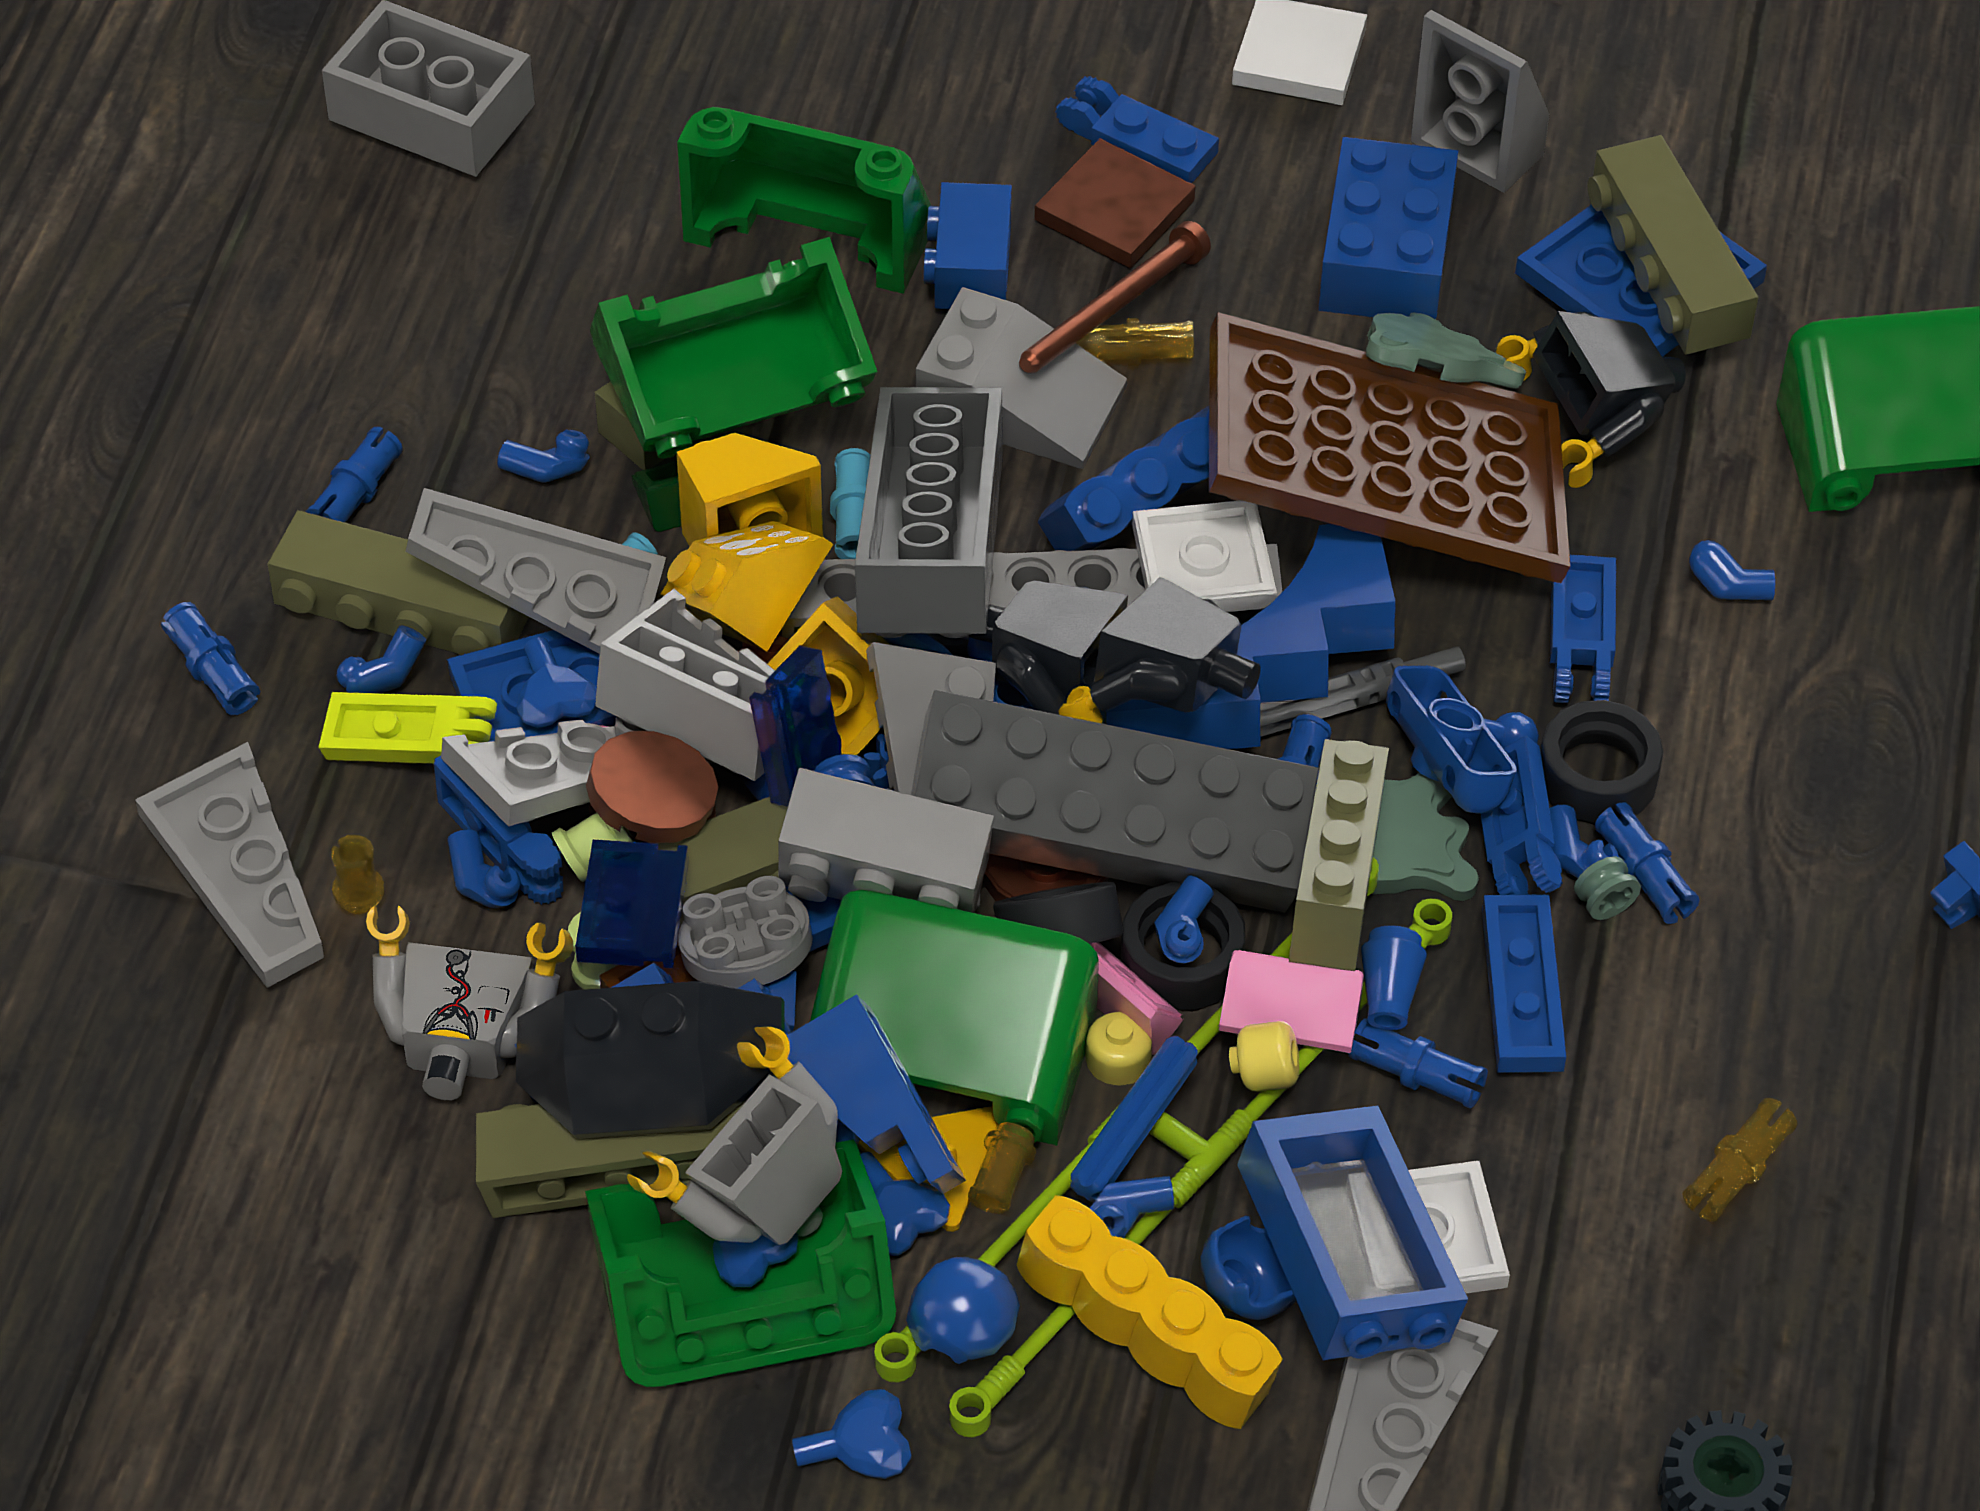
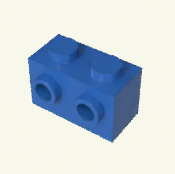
M941 182L940 206L928 207L927 241H937L936 249L925 248L924 284H935V308L950 309L962 287L1006 300L1011 236L1012 185Z

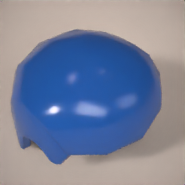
M1243 1216L1211 1233L1205 1241L1202 1251L1201 1271L1212 1299L1218 1304L1244 1318L1262 1320L1283 1312L1297 1300L1265 1228L1252 1226L1250 1224V1217Z
M952 1257L935 1264L914 1288L906 1322L916 1345L925 1352L929 1349L938 1350L950 1356L955 1363L960 1364L968 1359L974 1360L994 1355L1012 1337L1015 1331L1020 1304L1016 1289L1010 1283L1009 1278L996 1267L974 1258Z

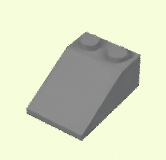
M1430 10L1424 16L1411 142L1418 146L1459 150L1457 167L1505 193L1544 155L1549 112L1526 60Z
M964 287L961 288L916 367V387L1002 388L1003 445L1080 469H1084L1127 388V378L1076 343L1038 372H1024L1019 365L1021 354L1054 330V328L1019 304Z

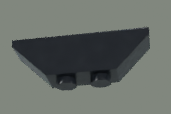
M702 981L564 991L517 1017L516 1083L577 1139L712 1129L744 1102L768 1075L774 1076L769 1068H751L746 1066L738 1054L737 1043L750 1042L760 1050L764 1057L766 1054L765 1042L754 1028L774 1027L785 1033V1001L782 997Z

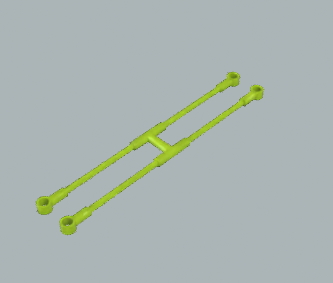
M1374 857L1367 896L1375 891L1378 882L1379 864ZM1431 898L1422 900L1416 905L1413 913V922L1409 929L1421 936V946L1424 949L1428 945L1442 944L1448 939L1452 924L1451 908L1444 901ZM1435 919L1438 920L1440 924L1429 925L1425 923L1424 920ZM1292 933L1273 951L1271 956L1289 958ZM1365 982L1363 983L1359 1011L1368 1003ZM1222 1006L1187 1041L1196 1047L1198 1054L1220 1032L1219 1023ZM1304 1045L1299 1050V1075L1322 1052L1323 1048ZM1287 1088L1261 1091L1244 1110H1236L1208 1141L1165 1111L1162 1113L1149 1134L1189 1160L1171 1179L1174 1208H1181L1188 1202L1189 1198L1201 1188L1234 1153L1235 1149L1247 1139L1253 1121H1257ZM1116 1109L1088 1137V1145L978 1260H982L995 1267L1025 1235L1026 1230L1055 1195L1063 1196L1071 1185L1072 1171ZM1172 1210L1146 1213L1124 1238L1140 1245ZM1060 1304L1012 1356H1004L975 1387H965L953 1394L949 1404V1418L951 1427L957 1434L964 1437H976L988 1430L991 1425V1410L1024 1376V1367L1075 1314L1072 1306ZM908 1325L900 1333L892 1332L885 1334L875 1345L876 1371L882 1379L889 1382L898 1383L905 1381L916 1370V1356L921 1349L916 1345ZM898 1352L904 1354L906 1358L900 1362H890L885 1359V1356ZM966 1407H975L981 1411L978 1416L972 1418L965 1417L959 1412Z

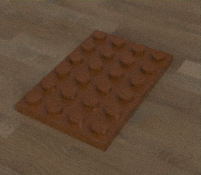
M1217 312L1211 325L1209 336V492L1227 496L1233 500L1246 501L1285 511L1294 516H1304L1342 526L1351 531H1361L1392 539L1409 546L1422 547L1457 556L1466 561L1479 562L1518 572L1527 577H1537L1562 583L1571 567L1558 403L1476 381L1451 382L1440 380L1442 372L1416 366L1414 372L1403 368L1387 366L1372 360L1366 355V352Z

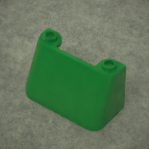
M720 107L702 109L693 114L687 121L677 141L684 242L711 248L716 232L725 227L737 225V232L748 234L757 215H762L859 238L858 261L869 263L872 260L875 263L876 287L902 294L905 293L928 242V207L931 206V203L911 158L904 151L894 147Z
M830 237L802 244L799 249L803 259L793 260L783 266L780 259L768 263L763 273L656 303L654 296L646 297L641 300L638 310L632 308L628 294L598 303L590 333L598 356L644 451H656L659 458L672 457L677 455V451L692 447V441L827 401H830L831 407L845 406L862 399L866 395L864 387L874 380L878 371Z
M1980 306L1820 320L1799 328L1792 335L1788 343L1776 406L1808 512L1844 511L1854 508L1869 495L1873 487L1875 475L1980 465Z
M851 891L843 896L833 924L810 1021L857 994L871 1007L913 1084L993 1101L994 1119L1010 1138L1024 1143L1038 1141L1057 1146L1085 1057L1088 1029L1097 1018L1099 958L1097 952L1089 943L1067 933L875 891Z
M854 1139L836 1142L835 1150L842 1168V1175L840 1181L819 1205L823 1213L822 1222L819 1227L811 1234L798 1237L797 1252L784 1262L769 1265L764 1277L752 1287H733L721 1279L714 1261L713 1244L715 1239H712L687 1220L661 1224L658 1208L653 1197L633 1189L630 1184H618L585 1191L591 1229L621 1364L625 1374L633 1382L646 1387L677 1384L867 1346L877 1342L882 1336L889 1333L895 1322L896 1304L886 1223Z

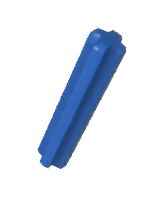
M1172 1036L1164 1041L1072 1171L1070 1187L1077 1195L1084 1196L1090 1202H1094L1107 1184L1115 1182L1197 1065L1196 1056L1198 1055V1050L1192 1043L1185 1042L1178 1036Z

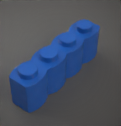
M1209 406L1190 419L1178 423L1143 448L1131 452L1096 477L1084 481L1050 504L1041 514L1038 524L1053 548L1065 551L1093 550L1117 535L1124 528L1131 526L1133 511L1158 509L1172 498L1183 494L1208 478Z

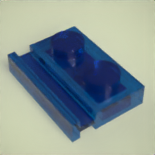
M801 645L765 680L766 691L763 694L754 692L749 697L771 803L786 807L789 805L799 768L814 771L824 760L836 755H842L841 737L837 732L831 701V686L827 680L822 650Z
M592 840L575 945L577 962L644 966V961L663 962V968L674 967L689 864L688 846L678 845L677 851L659 850L658 844Z

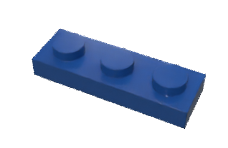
M1484 895L1482 919L1497 1072H1564L1566 1047L1549 895Z

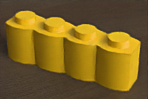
M1055 1195L1026 1230L1016 1265L1024 1280L1047 1299L1072 1306L1080 1321L1100 1338L1116 1345L1127 1346L1136 1362L1150 1375L1164 1383L1183 1387L1194 1405L1206 1416L1225 1426L1241 1429L1269 1394L1283 1360L1275 1345L1254 1327L1238 1320L1225 1318L1218 1304L1199 1287L1178 1278L1168 1277L1164 1267L1148 1250L1128 1239L1112 1236L1103 1220L1090 1208L1073 1199Z

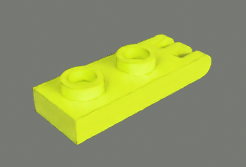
M332 692L318 748L326 760L434 764L435 758L441 756L442 737L465 734L469 741L468 744L488 742L492 732V725L484 720L495 718L497 703L490 698L478 696Z

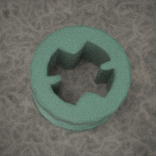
M1617 856L1606 857L1589 866L1580 874L1574 885L1576 895L1581 901L1587 902L1586 908L1592 918L1597 920L1609 919L1626 910L1636 900L1641 890V885L1636 877L1628 874L1626 863Z

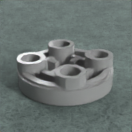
M761 876L752 880L747 887L730 889L716 895L710 893L697 894L690 897L682 907L684 921L678 934L679 948L686 970L698 981L739 988L755 978L759 983L765 985L782 978L798 967L809 953L812 945V929L805 906L798 898L786 892L785 883L776 876Z

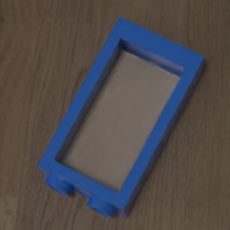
M1370 1106L1253 1121L1237 1166L1322 1360L1350 1356L1362 1359L1384 1351L1412 1347L1430 1349L1442 1343L1450 1342L1468 1297L1379 1107Z

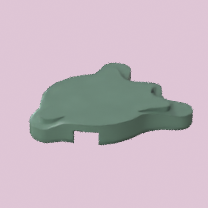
M1413 312L1410 313L1409 317L1395 313L1377 314L1373 317L1367 334L1369 341L1366 347V355L1372 360L1412 372L1415 371L1417 364L1436 369L1443 368L1440 380L1451 382L1483 381L1510 388H1519L1526 375V370L1523 367L1507 361L1505 357L1486 349L1479 343L1478 339L1442 326L1438 320L1425 314Z
M1421 773L1406 780L1384 781L1373 855L1379 864L1378 882L1372 894H1396L1410 889H1427L1437 891L1458 901L1471 899L1476 894L1479 882L1477 871L1460 855L1468 839L1469 825L1460 817H1445L1438 813L1452 797L1441 782L1429 779Z

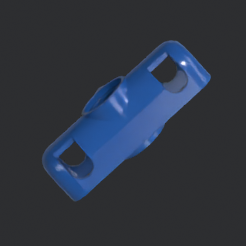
M1398 666L1393 672L1387 690L1386 704L1390 714L1395 717L1401 729L1415 747L1411 757L1413 767L1429 779L1441 782L1443 787L1452 795L1455 803L1466 812L1485 813L1500 805L1510 790L1517 770L1516 765L1503 748L1526 735L1538 744L1539 734L1534 721L1521 712L1502 714L1497 720L1484 719L1482 714L1468 703L1450 677L1444 671L1434 666ZM1445 692L1448 698H1440V696ZM1497 766H1501L1503 772H1495Z

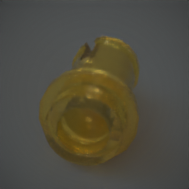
M347 835L338 840L340 848L333 845L331 849V858L336 871L332 893L336 903L351 913L362 914L369 912L373 906L380 902L384 895V881L381 875L375 871L374 848L371 841L360 835Z
M1003 1122L997 1125L996 1130L989 1131L986 1134L984 1146L987 1152L975 1182L968 1192V1198L975 1206L996 1214H1003L1004 1211H1009L1011 1199L1025 1165H1030L1036 1157V1149L1033 1146L1035 1138L1029 1130L1014 1123Z

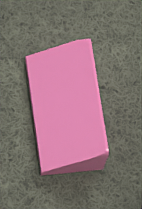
M1099 942L1090 944L1097 952L1099 958L1097 1008L1104 1014L1113 1012L1126 1014L1148 1034L1152 1041V1055H1155L1164 1041L1171 1037L1183 1021L1180 1017L1182 1014Z
M1234 950L1228 971L1219 1031L1239 1034L1240 1030L1249 1024L1284 1021L1293 1028L1297 1044L1351 1053L1362 998L1364 974L1359 970L1350 971L1289 962V958Z

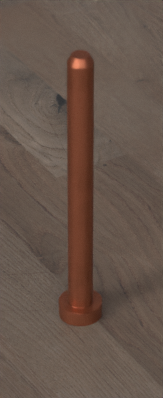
M1185 221L1171 231L1167 246L1025 350L1019 360L1021 369L1027 373L1038 372L1183 262L1186 264L1198 263L1209 254L1211 249V242L1207 232L1195 222Z

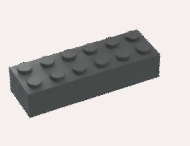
M880 387L855 560L857 633H875L886 638L901 637L907 633H939L948 638H962L970 634H986L1003 460L1002 388Z
M934 690L924 719L911 795L993 815L989 854L1152 887L1169 882L1183 883L1188 875H1192L1207 883L1211 888L1218 890L1233 903L1286 913L1298 893L1319 768Z

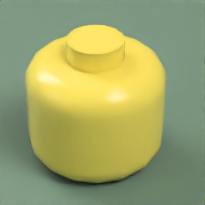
M1122 1012L1107 1013L1096 1019L1088 1029L1085 1060L1088 1070L1095 1078L1106 1084L1121 1086L1136 1082L1151 1061L1152 1041L1148 1034Z
M1284 1021L1244 1026L1238 1034L1237 1046L1229 1048V1061L1232 1073H1240L1243 1084L1252 1091L1292 1087L1299 1077V1053L1293 1028Z

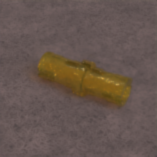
M1126 318V324L1099 325L1076 342V344L1099 360H1127L1128 365H1140L1141 359L1180 357L1193 359V322L1140 324L1139 318Z
M1773 1098L1763 1099L1758 1104L1755 1112L1735 1135L1723 1137L1714 1149L1716 1157L1694 1182L1683 1190L1684 1201L1692 1211L1709 1192L1713 1193L1707 1201L1708 1204L1698 1216L1708 1221L1718 1220L1723 1210L1746 1183L1754 1184L1766 1171L1765 1161L1785 1138L1795 1131L1798 1125L1797 1119L1789 1108L1784 1111L1772 1126L1768 1125L1773 1119V1114L1782 1105L1780 1101Z

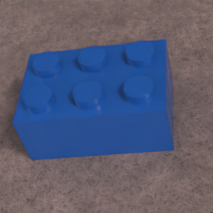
M1343 137L1323 258L1319 311L1374 317L1381 313H1395L1409 317L1410 313L1414 312L1428 315L1434 319L1437 318L1459 150Z

